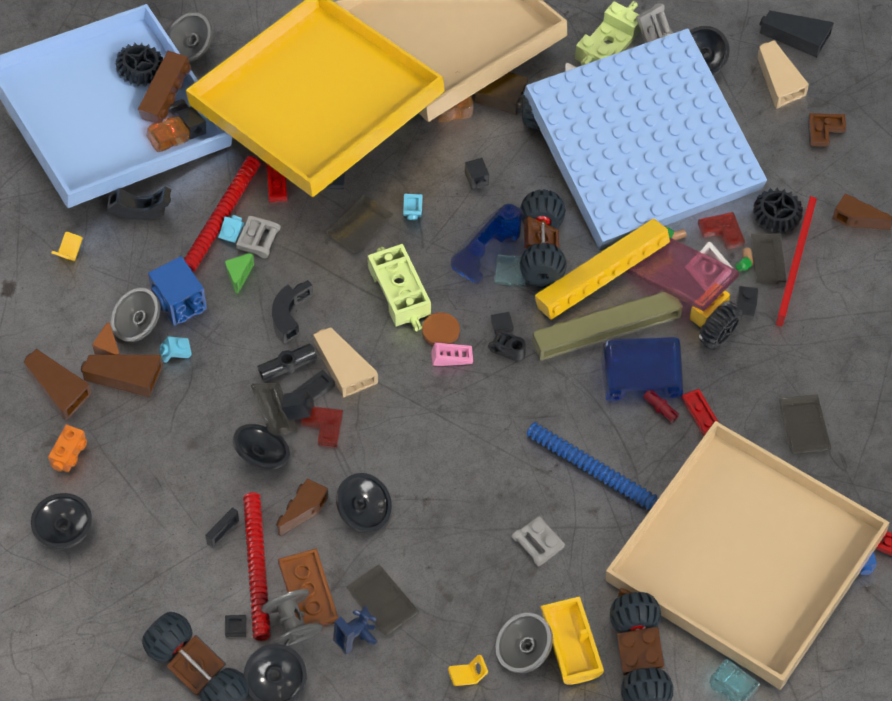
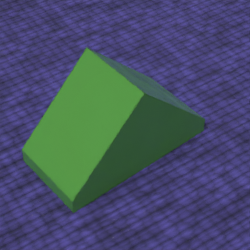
M251 253L225 261L226 273L236 293H239L254 266V257Z

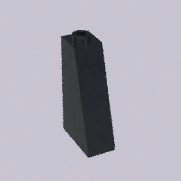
M769 10L768 14L761 18L759 25L761 26V34L817 58L832 33L834 23Z

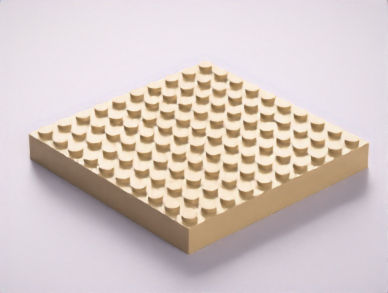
M337 0L335 2L443 76L445 92L419 112L428 122L567 36V20L543 0Z
M715 421L606 570V581L619 590L623 588L630 592L651 594L660 605L661 616L781 690L885 536L890 522Z

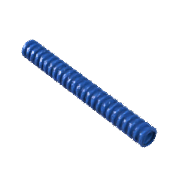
M537 422L532 423L526 433L528 438L532 437L533 441L537 440L538 444L542 443L543 447L547 446L548 450L552 449L553 453L557 452L559 457L562 456L564 460L568 459L569 463L573 462L574 466L578 465L579 469L583 468V471H588L589 475L593 474L595 479L598 477L600 482L604 481L605 485L609 484L610 488L614 487L615 491L619 490L620 494L624 493L625 497H630L632 501L635 500L636 504L640 503L641 507L645 506L646 510H651L659 499L656 494L652 495L651 491L647 492L646 488L642 489L641 485H636V482H631L629 478L626 479L625 475L621 476L620 472L616 473L615 469H610V466H605V463H599L598 459L594 460V457H589L588 453L584 454V451L579 450L577 446L574 447L567 440L563 441L562 437L558 438L557 434L553 435L552 431L548 432V429H543L542 425L538 426Z

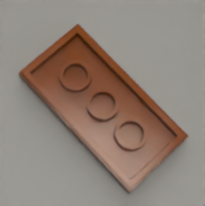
M317 548L279 558L278 564L287 593L300 589L309 590V596L298 604L300 611L304 612L303 619L305 625L320 623L324 627L334 624L335 620L338 619V615Z

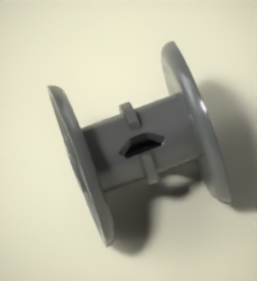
M308 589L285 593L268 601L261 607L263 613L279 612L281 617L279 622L281 625H284L286 633L279 636L274 644L286 646L296 644L314 636L323 629L320 623L305 625L303 619L304 612L300 611L298 604L309 596Z

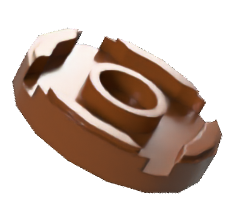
M444 312L434 313L424 320L422 334L425 341L431 346H434L435 343L454 344L460 335V325L451 314Z

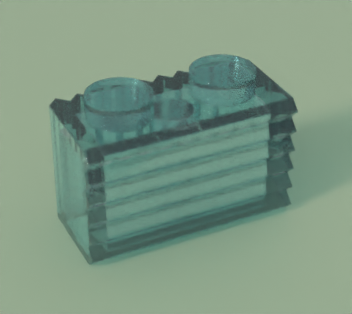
M728 659L722 662L711 675L709 681L711 688L717 693L722 692L726 695L728 701H749L760 685L759 682Z

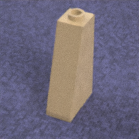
M775 40L759 46L757 59L776 109L806 96L809 84Z
M331 327L319 330L313 334L314 345L343 398L378 383L377 371Z

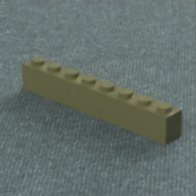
M674 289L664 290L656 295L644 296L639 300L628 301L617 307H609L604 311L592 312L581 318L576 317L568 322L556 323L548 328H540L533 332L532 344L541 361L680 318L683 307Z

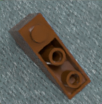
M846 193L836 206L832 217L833 220L847 227L891 230L892 216Z
M308 478L304 484L301 483L296 491V497L294 500L291 499L289 501L284 516L281 515L277 520L278 535L282 536L317 515L329 498L327 487Z

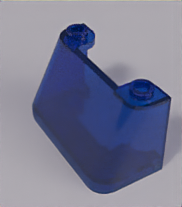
M505 204L488 216L451 257L452 269L478 284L483 278V274L480 272V259L484 256L486 247L494 238L503 242L505 238H512V240L516 241L520 236L522 209L513 204Z
M678 338L609 340L604 343L601 364L606 400H621L625 396L626 391L664 389V394L670 398H677L683 395L681 345Z

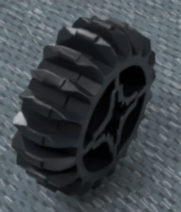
M134 42L133 46L128 44L126 48L122 47L121 52H118L115 63L116 70L124 82L130 81V85L135 83L137 86L143 84L146 87L147 83L151 84L163 61V57L160 51H156L155 47L150 48L149 44L144 46L143 43L137 45Z
M778 187L775 191L771 188L768 192L763 191L761 195H758L753 205V215L755 221H758V226L763 225L764 230L770 229V233L777 231L779 234L783 231L786 234L788 230L792 231L794 227L799 225L803 216V207H801V201H798V196H792V191L787 193L785 189L779 191Z
M726 301L709 315L699 334V340L702 344L714 350L720 347L732 335L743 316L739 306L731 301Z

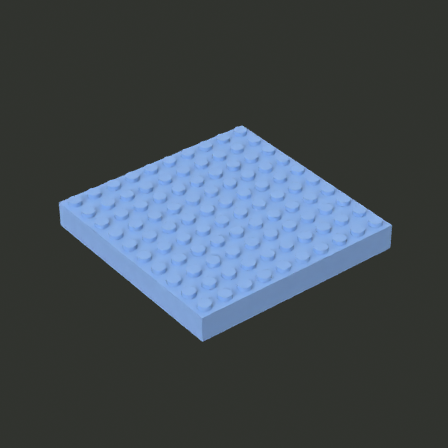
M147 4L0 55V100L67 208L231 146L232 136L200 112L198 113L206 121V134L191 140L178 126L175 117L169 111L161 125L141 119L138 107L150 84L147 83L145 87L143 84L137 86L135 83L130 85V81L124 82L116 70L115 63L118 52H121L122 47L126 48L128 44L133 46L135 42L137 45L143 43L144 46L149 44L150 48L155 47L156 51H160L163 59L167 51L180 54ZM191 69L183 80L182 88L178 89L175 101L184 99L189 107L191 106L188 102L186 89L198 81Z
M689 29L526 85L524 95L532 107L534 118L599 250L613 245L653 218L663 226L762 190L767 182L757 159Z

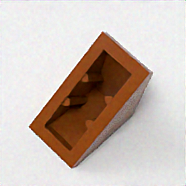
M106 323L92 344L94 354L120 355L111 325Z

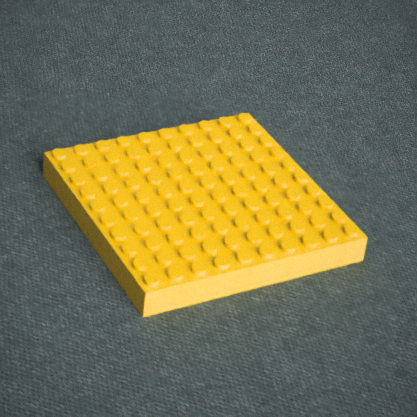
M304 0L186 89L190 106L311 197L317 195L445 92L443 76L332 0Z

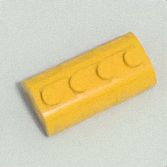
M580 597L540 606L543 618L548 622L552 630V646L564 684H578L601 676L604 669Z

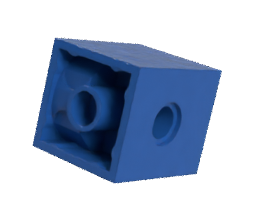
M182 256L148 273L150 290L156 294L160 302V310L165 312L174 326L185 322L194 315L201 314L207 309L204 288Z

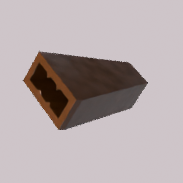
M35 349L26 356L24 361L26 372L61 417L67 421L92 394L89 383L38 349Z
M88 355L87 360L82 363L81 372L83 373L84 381L150 397L163 363L161 355Z

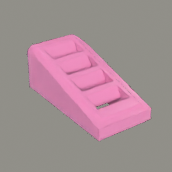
M435 343L431 351L433 366L473 363L472 346Z

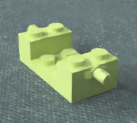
M614 1L604 12V21L591 36L585 34L578 42L575 49V59L581 65H585L624 51L641 31L636 19L639 14L634 12L638 4L632 1L628 7H624ZM609 40L613 43L606 44L604 41Z
M400 244L388 249L384 247L378 248L376 253L368 255V269L374 282L378 281L389 304V314L395 326L411 322L415 331L421 330L422 326L419 319L431 315V302L404 245ZM397 278H401L404 280V282L398 284L395 283L394 280Z

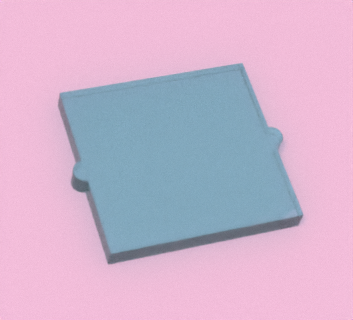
M498 255L494 284L508 285L509 287H525L526 280L520 270L521 257Z

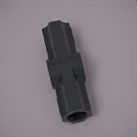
M309 343L293 351H282L277 358L260 364L257 368L262 380L265 382L281 374L289 375L294 373L296 368L316 360L317 355L312 344Z

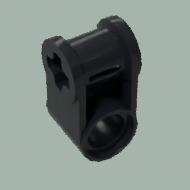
M498 329L495 332L494 340L488 344L490 351L513 361H521L525 358L526 344L524 339L505 330Z

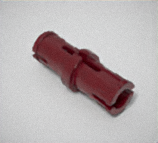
M649 389L644 394L643 398L655 408L657 413L660 412L666 417L670 423L678 419L680 414L668 404L666 399L659 397L652 389Z

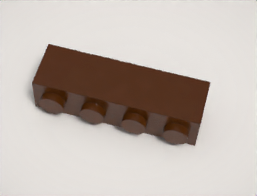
M167 51L138 107L141 119L160 125L163 119H166L170 105L175 102L178 89L182 88L183 80L190 72L191 65L187 56Z

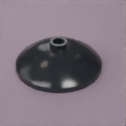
M699 26L691 29L690 33L703 58L705 53H709L708 57L704 58L712 75L717 74L726 65L729 58L730 47L727 38L715 27Z
M246 424L239 427L234 433L233 446L238 455L248 464L260 469H277L286 464L290 456V449L284 438L276 431L259 424Z
M367 473L353 474L344 479L337 490L336 505L343 521L354 530L372 532L381 528L388 521L392 509L391 497L386 486L375 476Z
M58 493L46 497L35 507L31 516V529L35 538L44 546L53 549H66L80 543L87 536L92 525V514L87 503L82 498L70 493ZM63 525L67 526V527L64 528V529H61V528H60V527L63 526Z
M269 644L257 649L249 657L244 668L243 677L248 685V693L255 701H295L305 688L307 671L303 659L294 649L282 644ZM273 670H277L279 672V675L277 677L271 676V672Z

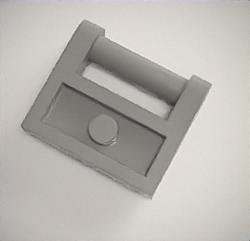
M663 3L655 4L653 8L636 17L645 43L673 34L664 13L665 7ZM656 14H658V17H659V20H660V23H661V26H662V29H663V32H662V33H661V30H660V27H659V24H658V21H657V18H656Z
M249 215L237 241L236 248L257 254L262 258H268L271 244L276 233H279L281 226L278 223ZM268 229L270 231L263 246H258L264 230Z
M540 516L512 535V539L521 544L534 559L533 562L537 566L542 565L565 548V543ZM526 535L543 551V554H540L525 538Z

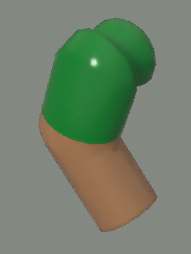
M666 227L670 242L687 236L685 229L674 231Z
M750 248L742 250L743 258L735 264L737 271H746L752 267L753 257Z

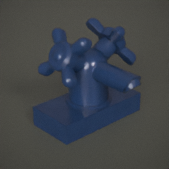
M364 606L361 611L353 610V614L359 617L354 618L348 623L342 617L334 622L333 641L345 655L352 651L353 640L359 634H361V640L365 639L371 645H375L378 642L369 632V629L374 630L376 626L367 623L368 620L375 622L377 618L367 611V606Z

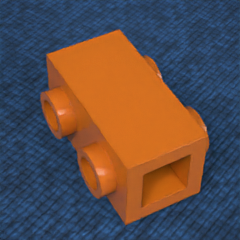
M65 425L48 456L53 469L69 473L71 467L76 465L80 451H83L87 444L83 430Z

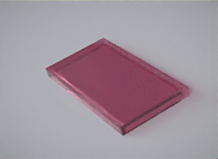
M670 237L668 244L625 271L702 311H705L739 277L738 270Z

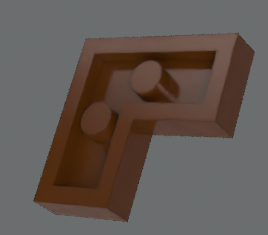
M809 113L811 146L829 147V132H846L845 114Z

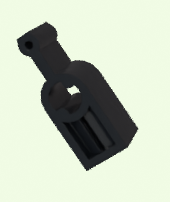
M184 99L175 101L170 105L168 111L173 114L176 123L190 140L206 134V121L192 106L189 107Z

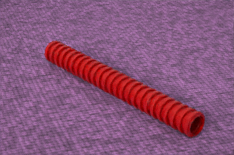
M248 156L222 199H220L214 209V212H212L207 220L206 225H204L199 233L198 238H196L189 249L190 251L184 257V261L192 272L197 270L205 254L210 249V245L213 244L216 236L221 231L224 218L229 217L245 189L261 166V163L255 157Z
M250 492L243 496V505L245 512L244 521L246 523V549L248 551L251 620L253 621L252 632L253 639L264 641L271 637V628L269 626L270 615L263 613L261 607L268 602L261 496L258 493Z

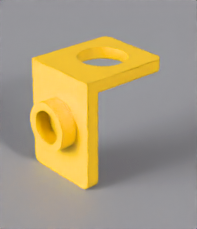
M65 232L59 251H52L51 253L75 261L83 237Z
M477 655L467 665L449 666L448 672L453 685L462 686L477 684L488 673V669L482 655ZM477 663L481 666L480 674L476 670Z

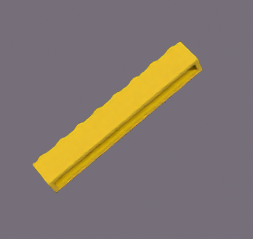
M651 219L537 293L535 299L538 309L552 320L670 242L668 229L656 219Z

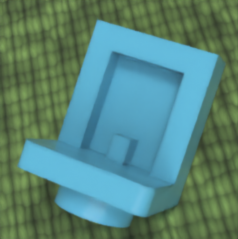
M404 194L403 217H407V220H418V217H422L423 195Z
M232 215L231 218L225 217L218 238L237 243L242 227L246 223L241 222L242 218Z
M167 336L159 348L163 362H168L171 357L189 358L192 355L188 338Z

